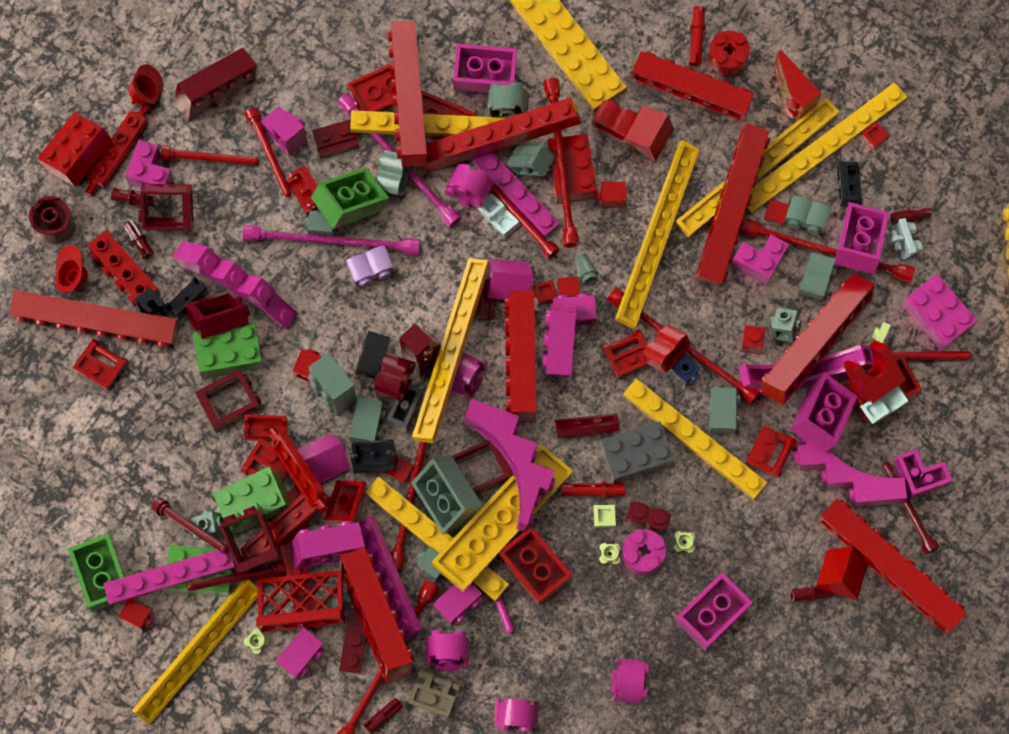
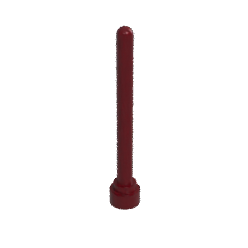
M884 462L882 468L887 478H897L891 465L888 462ZM907 496L906 503H902L922 540V551L925 555L939 549L940 546L936 539L933 540L932 537H929Z
M158 497L153 501L151 505L152 512L158 516L169 517L221 553L228 551V547L172 510L168 501L162 497Z
M282 560L274 561L266 568L190 582L187 584V590L195 591L265 576L283 577L286 575V568Z

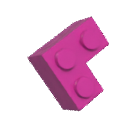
M280 106L261 121L263 130L288 157L307 143V132L304 129L305 123L300 117L297 116L295 118L288 110L283 111Z
M138 140L125 175L128 185L141 189L143 184H172L173 175L171 170L157 166L161 156L158 145Z
M770 235L762 251L742 242L733 258L731 267L767 286L783 259L789 244L773 235Z
M917 449L900 454L893 461L899 477H905L906 493L909 500L946 488L953 481L945 461L925 468Z

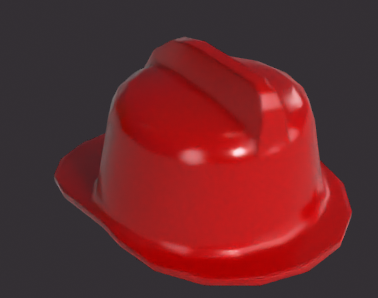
M148 64L141 65L128 85V93L132 99V105L136 103L139 105L154 104L158 100L162 91L163 80L160 73L153 66Z
M68 245L57 256L56 287L62 293L80 292L87 282L88 272L83 266L82 253L79 248L74 245Z

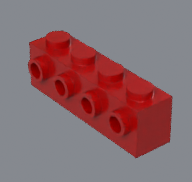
M107 230L87 245L90 250L88 255L95 263L98 261L103 266L101 270L108 278L112 276L116 280L114 282L115 286L120 292L125 291L129 295L127 299L134 307L137 306L134 299L149 287L158 296L161 295L157 286Z

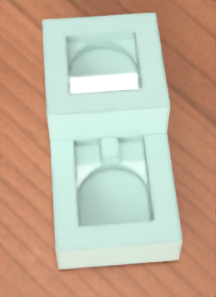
M492 193L486 198L483 206L478 208L504 238H507L521 226L520 222L506 210L505 205Z
M897 386L873 404L866 402L861 406V409L870 422L875 424L909 401L899 386Z

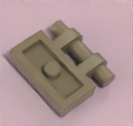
M420 669L418 678L425 680L424 685L415 682L408 704L449 719L456 700L455 696L449 695V691L452 689L458 692L461 683L453 681L454 679L450 677L438 676L434 671L429 670L427 672ZM435 683L443 686L442 692L430 688L431 684Z

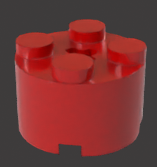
M723 31L715 34L708 53V63L711 69L713 68L722 77H734L740 74L745 69L750 54V45L746 36L736 31Z

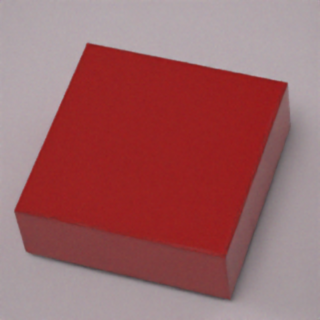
M877 121L860 135L873 150L890 137Z
M770 199L764 220L783 225L790 205Z
M578 276L557 278L559 296L577 297L579 294Z
M553 279L533 285L538 306L551 303L553 298L558 296Z
M398 457L395 470L386 471L385 474L405 484L414 465Z

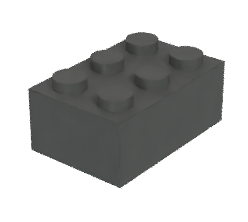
M661 421L600 441V449L612 483H622L671 467L674 463V457Z

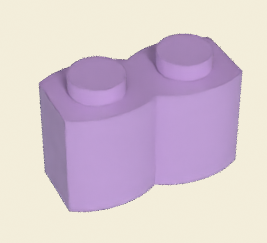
M385 246L376 247L366 253L346 260L356 286L366 287L374 279L380 278V280L389 278L391 273L394 272Z

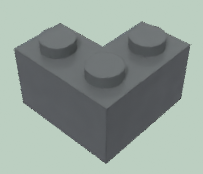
M411 385L409 392L406 391L403 402L376 394L377 400L392 405L387 418V425L407 434L424 397L423 390Z

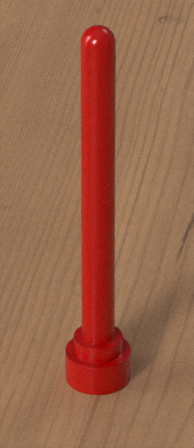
M252 108L244 113L246 122L254 127L283 195L289 197L291 190L260 123L262 115L258 108Z
M162 145L161 161L170 162L174 158L247 165H257L259 163L257 157L182 151L171 148V145Z
M493 184L490 192L505 205L506 209L542 247V254L548 260L552 259L559 252L560 248L554 242L547 241L497 186Z
M970 351L892 352L894 358L903 354L905 360L970 359L972 357Z

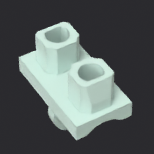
M905 218L898 220L897 224L891 226V238L887 240L888 246H894L895 250L899 251L902 261L908 260L923 249L919 240L913 241L912 236L916 233L915 223L906 222Z

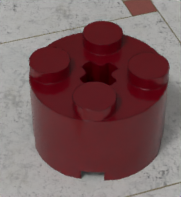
M45 196L38 199L37 203L29 211V221L36 235L42 241L56 243L69 238L74 227V218L68 205L56 196Z
M386 354L380 365L382 366L381 371L376 376L374 392L380 396L403 402L406 391L409 392L413 380L409 378L410 374H413L416 363L398 356Z

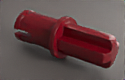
M113 188L111 192L112 201L125 202L130 206L132 204L141 205V203H137V193H135V190L129 191ZM149 195V206H151L153 197Z
M929 205L917 208L908 207L907 210L890 213V221L892 224H897L898 220L905 218L906 222L910 221L913 223L914 220L931 218L932 213L925 212L930 211L931 208Z
M130 220L126 222L124 228L132 240L131 244L136 246L143 259H148L151 257L149 254L153 255L154 251L148 244L146 235L142 234L135 221Z
M813 585L790 589L792 602L805 600L814 602L815 599L832 597L834 594L822 588L813 587Z
M394 698L380 711L378 709L377 713L364 723L363 726L370 734H373L386 722L389 723L388 720L402 709V703L397 698Z

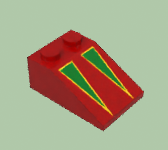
M779 50L773 67L784 108L786 109L785 111L791 119L798 121L818 104L821 92L782 50Z

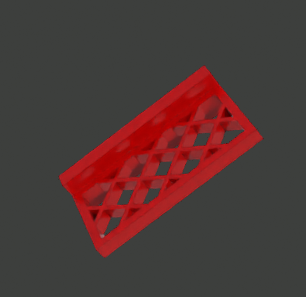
M341 570L258 579V618H256V627L261 632L346 624L343 606V572ZM337 577V584L332 590L324 585L329 578ZM308 580H315L318 584L311 592L303 587ZM288 582H294L298 586L290 594L282 589ZM273 584L277 588L268 597L264 594V585ZM323 587L329 593L322 601H319L314 595ZM302 589L308 595L299 604L293 597ZM281 591L287 598L278 606L272 599ZM334 596L338 600V608L329 609L325 606V603ZM311 598L319 603L314 610L307 611L304 608ZM292 600L297 605V608L291 613H286L283 608ZM271 602L277 609L271 615H264V608Z

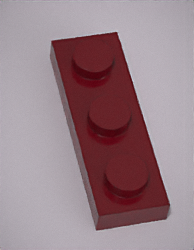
M617 413L558 419L555 420L557 438H570L578 435L590 436L596 433L609 434L614 431H620V423Z
M349 607L339 672L361 675L367 638L357 612L352 607Z

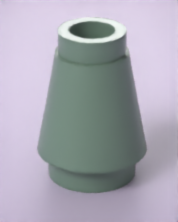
M586 254L578 255L575 260L580 282H583L586 286L596 283L599 279V272Z

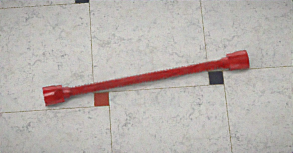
M558 78L545 79L543 83L546 98L549 99L550 104L558 102L561 89L560 80ZM562 130L554 132L565 220L562 240L563 247L574 248L579 246L580 242L577 227H574L571 215Z
M745 219L740 234L754 238L757 235H765V237L773 235L787 243L790 242L793 245L803 246V248L836 256L837 249L804 239L801 240V238L799 239L794 236L791 237V235L789 236L784 233L781 234V232L771 231L764 228V226H760V222L751 219ZM879 261L876 268L895 275V279L911 283L915 272V267L901 263L890 266V264L880 263Z
M615 287L608 296L607 301L619 309L624 292ZM643 311L641 312L640 320L642 319V321L653 327L657 332L664 328L663 325L658 324L648 314L643 313ZM689 346L686 350L689 355L696 360L698 359L700 363L734 386L739 391L738 395L748 403L752 404L759 395V389L743 387L741 381H738L731 374L729 375L727 371L723 370L720 366L718 367L716 363L714 364L712 360L703 356L692 346Z
M419 442L412 478L406 500L412 505L414 504L416 490L411 482L422 469L421 466L427 442ZM401 524L396 546L393 551H390L398 572L403 571L406 555L403 554V546L408 530Z
M427 580L424 581L420 588L419 598L415 605L416 607L413 609L417 619L423 607L432 601L440 589L437 585ZM380 669L363 696L364 698H362L356 708L357 710L353 713L354 715L349 720L350 722L346 723L345 727L342 726L337 734H355V725L359 722L358 720H360L361 715L366 710L365 708H367L372 696H374L373 693L378 689L380 681L383 679Z

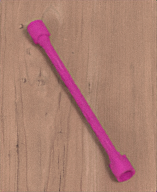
M349 93L342 95L337 101V105L348 116L351 114V110L360 111L358 108L359 104ZM369 133L384 150L396 152L382 135ZM410 168L409 178L436 206L440 213L439 217L449 228L458 224L462 217L451 205L447 206L437 198L434 192Z
M244 225L243 241L260 242V239L273 238L276 240L286 239L289 241L333 243L336 245H362V247L373 248L385 246L386 249L396 248L397 251H402V254L419 255L420 239L403 238V241L390 242L386 240L385 242V240L377 241L374 239L364 240L361 238L351 239V237L338 238V236L330 237L327 235L317 236L314 234H291V232L266 231V229H261V226Z

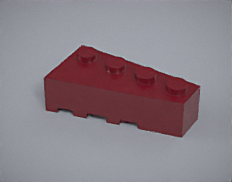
M242 47L177 83L174 100L175 107L187 122L191 121L243 83L252 80L256 74L257 64Z
M414 323L399 339L402 358L416 363L414 373L421 378L423 375L428 376L433 371L442 343L432 333Z

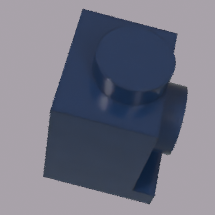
M684 353L668 372L685 387L688 383L693 384L699 378L700 367ZM685 365L689 370L684 371L682 366Z

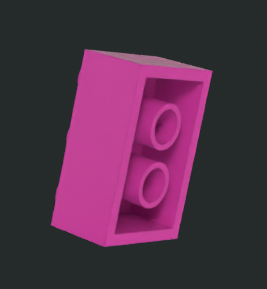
M457 43L453 90L488 93L492 84L510 85L514 83L517 49Z
M849 202L842 223L834 264L874 274L881 256L889 212Z
M938 274L908 295L901 305L940 351H944L970 331L978 321Z
M551 304V310H546L545 326H549V330H545L544 347H548V351H543L542 367H546V374L571 375L576 306Z
M823 373L811 382L790 430L824 453L838 443L858 396L826 373Z
M345 521L336 527L325 525L316 531H311V529L299 531L290 544L295 569L340 561V555L365 547L359 522Z
M722 572L676 616L675 622L706 651L751 607L753 602Z

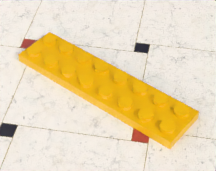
M509 0L593 111L599 109L603 100H612L626 91L627 87L560 0Z
M542 444L535 450L538 454L534 464L553 470L552 478L556 480L552 491L548 490L545 496H541L538 506L533 507V514L540 510L573 473L571 468ZM514 475L507 480L431 562L435 569L462 592L471 585L520 531L516 529L519 516V493Z

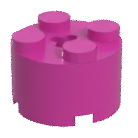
M457 165L446 186L445 194L457 199L459 205L469 209L470 206L481 208L493 186V180L479 169H476V171L470 170V165Z
M463 352L450 392L465 400H469L468 396L472 398L483 381L480 375L482 371L486 372V363Z
M646 529L632 532L625 540L622 550V560L627 569L632 574L642 577L649 576L658 571L666 555L663 538L657 533ZM643 549L646 550L647 553L645 557L641 556V551Z
M432 631L431 636L426 639L425 665L427 667H430V664L434 665V670L459 671V666H464V669L468 668L470 640L466 637V633L455 631L453 634H444V631Z
M616 658L614 663L618 664V667L613 669L611 677V694H615V696L611 700L639 704L642 699H646L647 686H644V677L648 676L649 665L644 664L642 660Z
M496 698L494 724L497 725V729L512 730V726H519V731H533V727H537L539 701H534V705H530L529 700L504 698V703H500L501 699Z

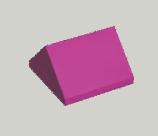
M488 259L490 266L487 272V299L505 301V298L509 297V291L531 289L533 273L528 262Z
M331 433L297 449L320 484L350 470L343 443Z

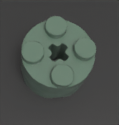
M521 83L491 85L488 92V117L508 118L528 111L529 92L522 88Z

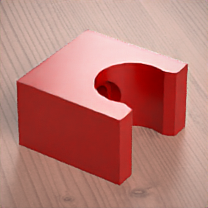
M876 340L870 344V349L873 351L875 358L872 367L868 371L864 372L861 365L849 360L842 364L860 398L872 404L906 380L889 346Z

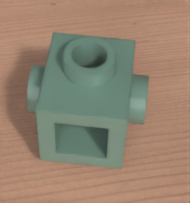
M777 308L775 316H772L770 320L773 340L794 342L796 332H800L801 320L798 319V312L796 310Z
M211 509L202 511V515L190 518L193 524L219 540V536L223 535L219 527L224 522L221 513L214 512ZM193 534L194 539L202 540Z

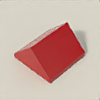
M643 105L623 140L655 162L674 127L668 114Z
M336 480L331 496L332 501L328 505L324 520L338 525L345 521L357 523L366 498L367 483L364 481Z
M853 547L827 549L816 587L857 601L868 563Z

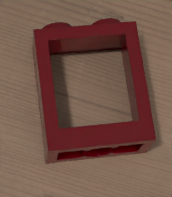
M192 184L142 185L141 191L137 192V203H141V210L138 211V222L142 223V230H192L194 224ZM149 195H182L183 218L150 217Z
M231 290L185 304L189 322L201 339L249 325L248 316H250V311L247 304H243L242 298Z
M240 369L195 391L216 433L244 419V414H254L260 411V397L256 391L252 393L249 387L252 383L247 373L243 375ZM239 380L251 403L218 419L207 396Z
M489 440L452 455L456 464H459L490 450L501 476L472 488L476 495L507 482L513 475L502 453Z
M254 505L244 509V514L237 517L235 513L223 518L224 522L219 525L239 573L278 558L281 555L262 507L256 509ZM257 515L271 549L243 560L230 526Z

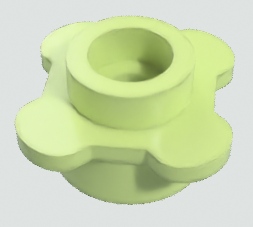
M680 531L675 533L676 544L674 545V550L676 552L687 551L692 553L695 550L693 546L695 534L692 532L682 533Z
M601 544L599 561L602 564L607 562L615 565L620 562V545Z
M253 629L252 633L244 639V645L249 646L254 654H260L261 649L270 643L269 638L264 637L259 629Z

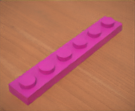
M493 152L470 159L479 170L491 177L493 180L492 184L497 186L544 238L560 226L555 217Z
M368 516L359 524L367 553L372 554L374 571L379 572L382 579V584H380L382 590H386L389 595V607L391 610L394 609L397 614V626L399 629H403L406 640H409L422 629L375 516Z
M228 548L226 553L215 550L103 584L109 605H114L235 569V565Z

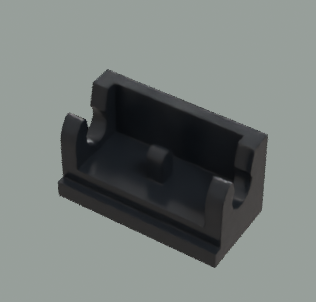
M839 161L837 166L839 207H847L849 202L862 205L859 162Z
M195 276L171 302L165 304L168 312L178 321H181L187 315L185 304L204 299L209 294L207 287L203 283L200 284Z
M151 287L134 299L140 313L153 315L159 312L163 317L170 316L165 303Z
M372 331L367 332L354 374L375 379L377 373L381 371L382 366L380 365L386 355L390 337Z
M393 439L352 443L353 453H350L354 474L395 470L398 457Z

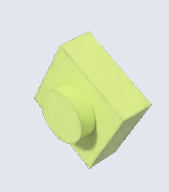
M883 322L880 328L876 326L871 338L883 343L891 325Z
M615 505L593 506L594 528L616 527Z

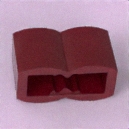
M631 502L625 522L633 528H646V530H651L658 535H666L672 515L663 509H651L648 505L641 502Z

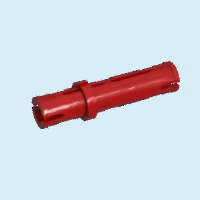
M700 6L693 7V20L690 24L692 32L688 64L693 66V63H695L694 67L701 66L703 31L706 30V25L704 24L706 8L703 6L701 10Z
M606 481L601 483H563L561 485V496L625 497V483H606Z

